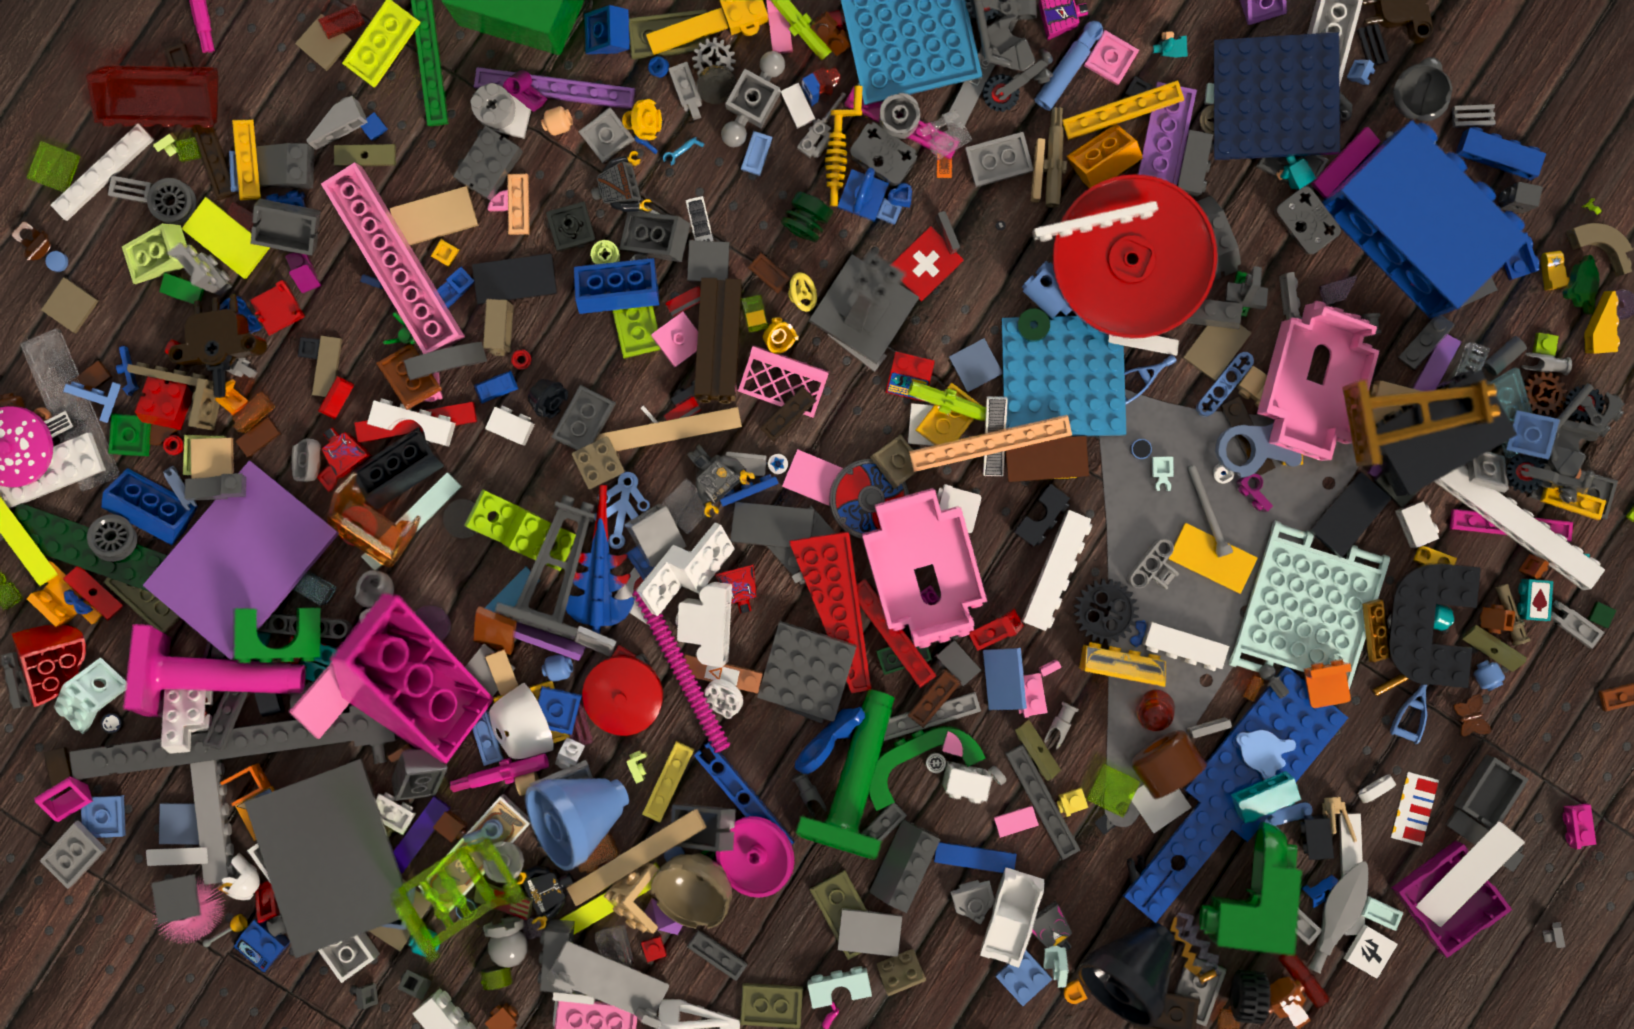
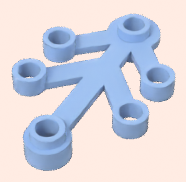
M632 472L621 474L618 478V484L607 491V503L611 497L622 491L621 499L607 508V518L618 511L614 534L608 540L609 545L614 549H620L625 544V537L622 535L626 512L631 520L639 516L629 502L630 493L638 502L637 507L639 510L647 511L650 508L649 501L645 500L637 489L638 478ZM626 478L631 479V484L629 486H626L624 484V480ZM645 501L647 503L646 509L640 507L641 502ZM615 537H618L620 539V543L618 545H615L613 543V539Z

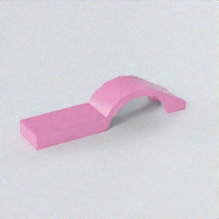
M766 0L772 51L780 54L791 53L793 49L791 33L788 30L790 28L789 22L770 0Z

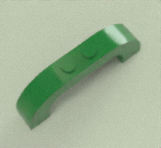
M950 726L934 727L924 732L921 729L912 733V738L907 740L902 738L895 741L893 747L887 749L879 756L869 790L876 811L895 802L888 788V776L895 766L939 745H944L947 731L955 734L960 740L963 748L962 758L967 767L985 759L980 746L968 733Z

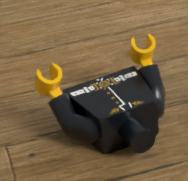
M535 865L522 870V873L520 872L519 880L513 883H523L529 898L533 899V906L538 916L542 915V917L535 918L532 921V924L537 922V920L541 922V927L537 930L543 929L546 926V922L548 923L556 917L565 905V898L568 895L566 887L574 884V879L570 872L560 877L556 869L551 870L547 866Z

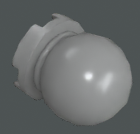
M516 916L502 918V923L493 925L492 922H489L483 926L484 935L491 937L488 942L490 958L500 967L510 968L519 965L528 952V941L526 936L520 931L525 926L524 920Z

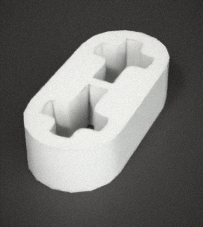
M1386 775L1366 786L1357 794L1363 803H1368L1392 789L1396 783L1391 775Z

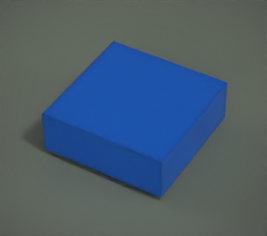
M375 112L366 118L368 123L360 126L372 141L388 130Z

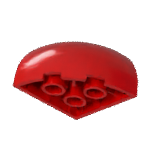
M43 625L12 633L18 660L34 707L57 697L62 686L79 674L80 666L85 659L86 644L82 632L77 628L68 625L57 627L54 625Z

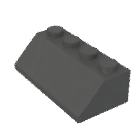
M903 819L869 892L886 904L907 913L941 840L939 835Z

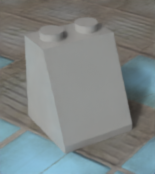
M657 504L624 524L647 564L651 567L656 566L673 545L682 549L686 547L665 505Z

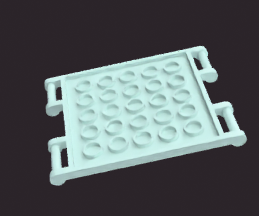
M1274 520L1229 665L1233 667L1240 666L1259 672L1260 667L1263 665L1241 659V652L1266 660L1265 664L1273 666L1274 663L1302 672H1304V668H1310L1311 664L1323 663V665L1331 664L1332 660L1343 659V662L1351 663L1352 672H1346L1350 689L1366 639L1362 604L1378 599L1390 562V556H1380L1358 549V546L1352 545L1347 551L1346 559L1339 558L1338 556L1310 548L1314 535L1308 530L1306 532ZM1281 532L1303 539V544L1279 538L1278 534ZM1355 557L1379 563V569L1354 562Z

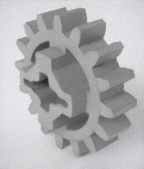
M715 37L713 42H710L707 38L705 45L700 42V50L694 49V53L697 56L692 57V61L697 62L693 65V69H699L697 75L703 74L704 81L708 77L711 78V83H714L715 78L722 82L723 75L728 78L729 74L727 71L733 72L734 70L730 64L736 63V60L731 59L735 53L728 51L731 47L730 44L725 47L724 40L722 39L720 43H717ZM711 48V51L707 55H702V53L706 49ZM718 48L721 49L726 56H722L719 53ZM715 52L716 60L719 61L716 62V65L713 69L712 61H710V59L712 58L713 53ZM702 65H706L710 71L707 72ZM726 66L723 71L717 73L719 67Z

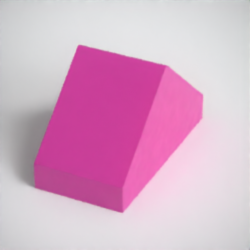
M384 593L331 658L343 699L416 749H423L445 764L494 700L485 688L398 596Z

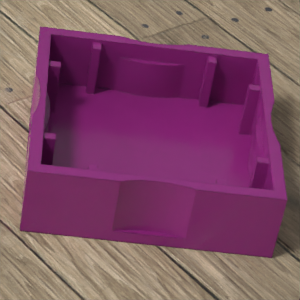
M1456 840L1391 887L1437 951L1446 958L1470 942L1478 932L1490 927L1512 911L1497 888L1488 880L1442 927L1438 926L1416 908L1418 903L1469 852L1464 844Z

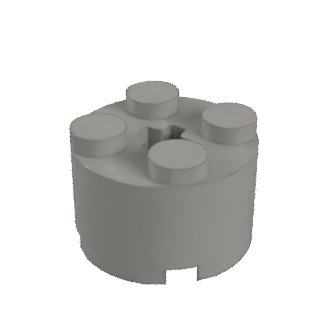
M495 83L483 85L471 98L472 111L484 126L492 129H503L513 121L516 109L515 102L502 86ZM493 104L496 106L494 110L491 108Z
M905 93L887 97L880 109V127L888 134L899 139H906L915 132L920 120V109L917 101ZM903 114V118H896V115Z

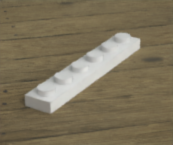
M138 123L60 195L51 206L64 220L68 221L111 181V176H116L154 138Z
M1156 201L1035 228L1033 230L1034 240L1040 239V242L1051 240L1052 236L1060 234V237L1072 235V231L1080 230L1083 233L1093 230L1092 227L1098 225L1101 228L1112 226V222L1120 221L1123 224L1133 221L1132 218L1138 216L1141 219L1149 218L1158 210Z

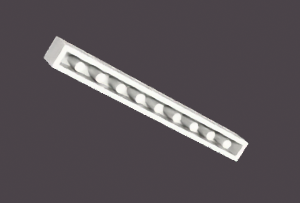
M1466 465L1434 481L1535 556L1545 559L1550 567L1582 590L1592 589L1605 571L1600 566V562L1594 558H1588L1583 554L1584 551L1581 548L1570 545L1566 542L1567 539L1563 535L1555 534L1550 530L1551 527L1548 524L1533 518L1534 515L1530 511L1522 510L1512 498L1500 494V491L1470 483L1468 467Z

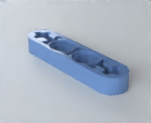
M1242 352L1238 354L1199 400L1196 410L1200 416L1207 417L1212 415L1254 364L1253 356L1250 353ZM1246 357L1248 365H1243L1239 370L1235 368L1241 363L1239 358ZM1232 371L1236 374L1234 382H1229L1226 379L1227 372ZM1215 387L1223 389L1224 395L1221 398L1214 395L1213 390ZM1211 399L1217 402V404L1215 402L1210 404V411L1203 412L1202 409L1204 407L1202 403L1207 404Z

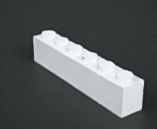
M1066 510L1021 620L1022 622L1044 631L1047 628H1051L1054 622L1053 612L1055 609H1059L1062 602L1060 598L1062 590L1066 591L1070 582L1067 579L1069 573H1073L1076 568L1077 561H1075L1077 553L1081 554L1085 543L1082 542L1084 536L1089 535L1092 524H1090V518L1071 510Z

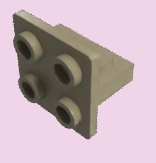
M607 436L572 453L588 489H592L625 472L620 462L621 457L615 451Z
M914 949L898 954V957L893 956L877 963L888 996L927 981Z

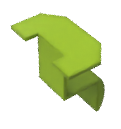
M1591 198L1582 207H1588L1590 211H1594L1598 215L1601 209L1592 204L1595 198Z

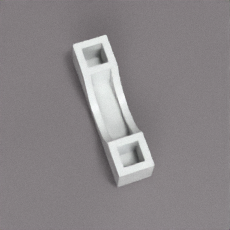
M382 398L380 402L373 401L367 424L392 430L401 421L414 420L423 428L427 441L450 446L456 424L450 422V417L439 415L438 418L431 416L432 412L422 409L419 410V413L411 411L412 408L406 410L403 404H400V407L392 406L393 401Z

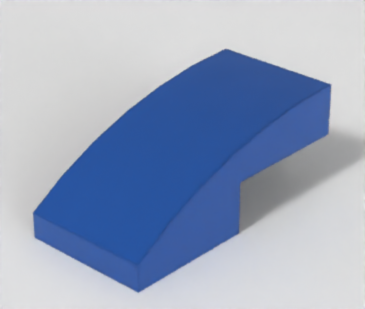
M460 267L446 279V282L437 291L447 308H449L475 281Z

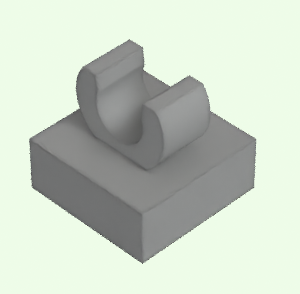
M1561 922L1552 923L1553 930L1543 931L1545 942L1556 941L1557 948H1564L1565 941Z

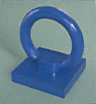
M868 168L865 174L851 169L837 208L875 222L889 183L874 178L875 170L873 168Z

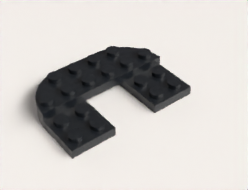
M1427 563L1412 568L1396 584L1392 594L1393 604L1388 649L1393 664L1410 680L1424 685L1432 684L1468 688L1472 647L1432 643L1436 604L1477 608L1481 567Z

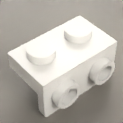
M387 792L384 795L378 794L376 802L384 825L404 835L416 815L412 811L413 807L405 802L400 805L394 801L395 797Z

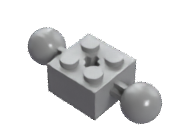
M769 51L761 57L760 69L762 72L759 76L746 69L742 72L725 103L726 110L737 115L735 121L725 124L721 131L722 140L727 146L739 147L745 142L747 137L745 126L747 122L762 129L781 94L780 88L770 83L772 77L779 76L785 69V60L780 53ZM754 96H756L757 100L751 102L749 97L753 98Z

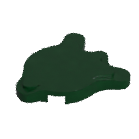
M1585 255L1579 261L1580 264L1573 266L1569 283L1562 294L1565 299H1571L1575 307H1583L1584 313L1589 315L1595 311V297L1599 289L1600 277L1594 257L1592 255Z

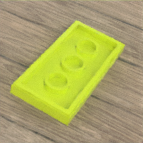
M386 0L342 64L375 88L421 22L392 0Z
M207 197L204 198L182 227V230L244 279H247L270 249L269 247L250 244L251 232Z

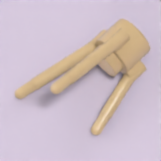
M1341 797L1324 798L1322 814H1327V811L1330 814L1332 833L1336 834L1335 814H1340L1341 809L1352 840L1357 842L1346 811L1345 802H1341Z

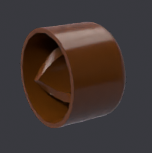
M1175 730L1158 738L1142 749L1133 758L1131 766L1152 798L1159 799L1192 781L1207 767V763L1187 733L1183 730Z

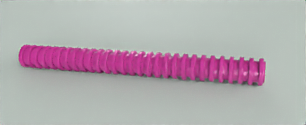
M635 590L632 596L636 597L635 601L639 603L638 607H641V613L645 614L644 619L647 618L648 620L646 623L650 624L649 628L653 630L652 634L656 635L655 640L659 641L658 646L662 647L661 651L665 653L664 657L668 658L667 663L671 664L670 669L673 668V674L677 676L676 680L680 681L678 683L679 686L682 685L683 687L681 690L685 691L684 695L688 697L687 701L691 702L692 705L690 707L694 708L693 713L697 714L696 718L700 720L699 724L703 725L702 730L706 731L705 736L709 737L708 741H711V747L715 748L714 753L730 747V742L726 741L728 738L723 735L725 732L721 731L722 727L718 725L719 721L715 720L716 715L712 714L713 709L709 708L710 704L706 702L707 698L703 697L704 692L700 691L701 686L697 685L698 681H695V675L691 674L693 672L692 669L689 670L688 668L690 665L686 664L687 660L683 658L684 654L680 653L681 648L677 647L678 643L674 641L675 637L671 635L672 631L668 630L669 625L665 624L666 620H663V614L658 616L652 614Z

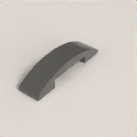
M475 342L429 352L406 359L403 362L409 380L461 366H471L487 362L482 342Z

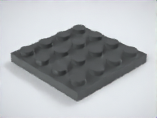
M780 621L757 698L834 722L857 645Z

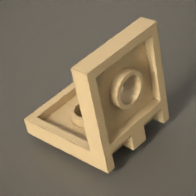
M647 863L614 883L604 897L614 906L613 911L627 919L625 922L632 929L637 928L643 933L647 931L654 934L658 926L633 902L659 870L651 863Z

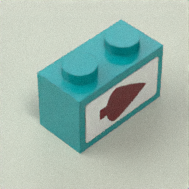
M1521 579L1518 587L1520 603L1517 605L1520 619L1551 621L1553 581Z

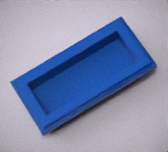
M511 370L474 385L481 404L518 389Z

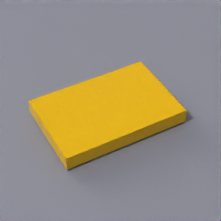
M953 383L948 386L949 389L957 391L955 396L979 404ZM934 405L915 431L932 444L938 445L958 440L974 419L954 411L947 415L938 411V406Z

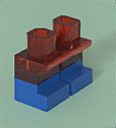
M823 67L803 78L801 89L810 105L813 106L818 103L819 95L823 92L831 95L833 88L840 84L839 79H841V76L836 67L825 71Z

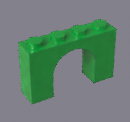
M233 608L232 658L238 659V663H249L251 659L258 658L259 662H272V658H281V662H292L293 658H302V661H314V657H320V608H297L296 634L288 645L278 649L268 648L260 642L257 636L256 608Z

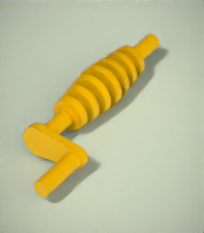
M863 86L854 87L853 110H831V115L835 116L834 132L829 135V139H833V141L828 142V147L833 149H827L826 155L832 157L825 158V163L832 164L825 166L826 171L831 172L826 174V179L831 180V182H826L827 187L831 189L830 206H838V190L843 187V183L839 182V180H844L845 177L844 174H839V172L846 171V167L840 166V164H847V159L840 157L847 156V151L841 149L846 148V142L841 141L846 139V135L842 132V119L846 116L862 115Z

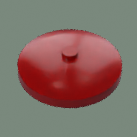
M614 656L598 663L588 674L583 685L582 699L585 711L595 725L608 733L627 736L645 730L654 722L662 707L663 689L659 677L648 664L631 656Z

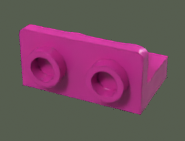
M1587 803L1565 806L1563 821L1567 827L1565 838L1569 847L1581 849L1582 846L1596 845L1591 805Z

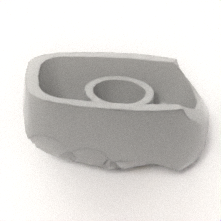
M306 438L293 446L292 475L295 481L309 482L317 478L321 463V444L317 440Z

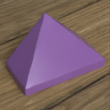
M651 898L644 913L658 926V930L678 935L683 925L665 915L657 906L658 901Z

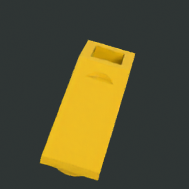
M1616 291L1603 292L1584 333L1585 353L1618 352L1620 339L1617 335L1619 318L1616 310L1618 306Z

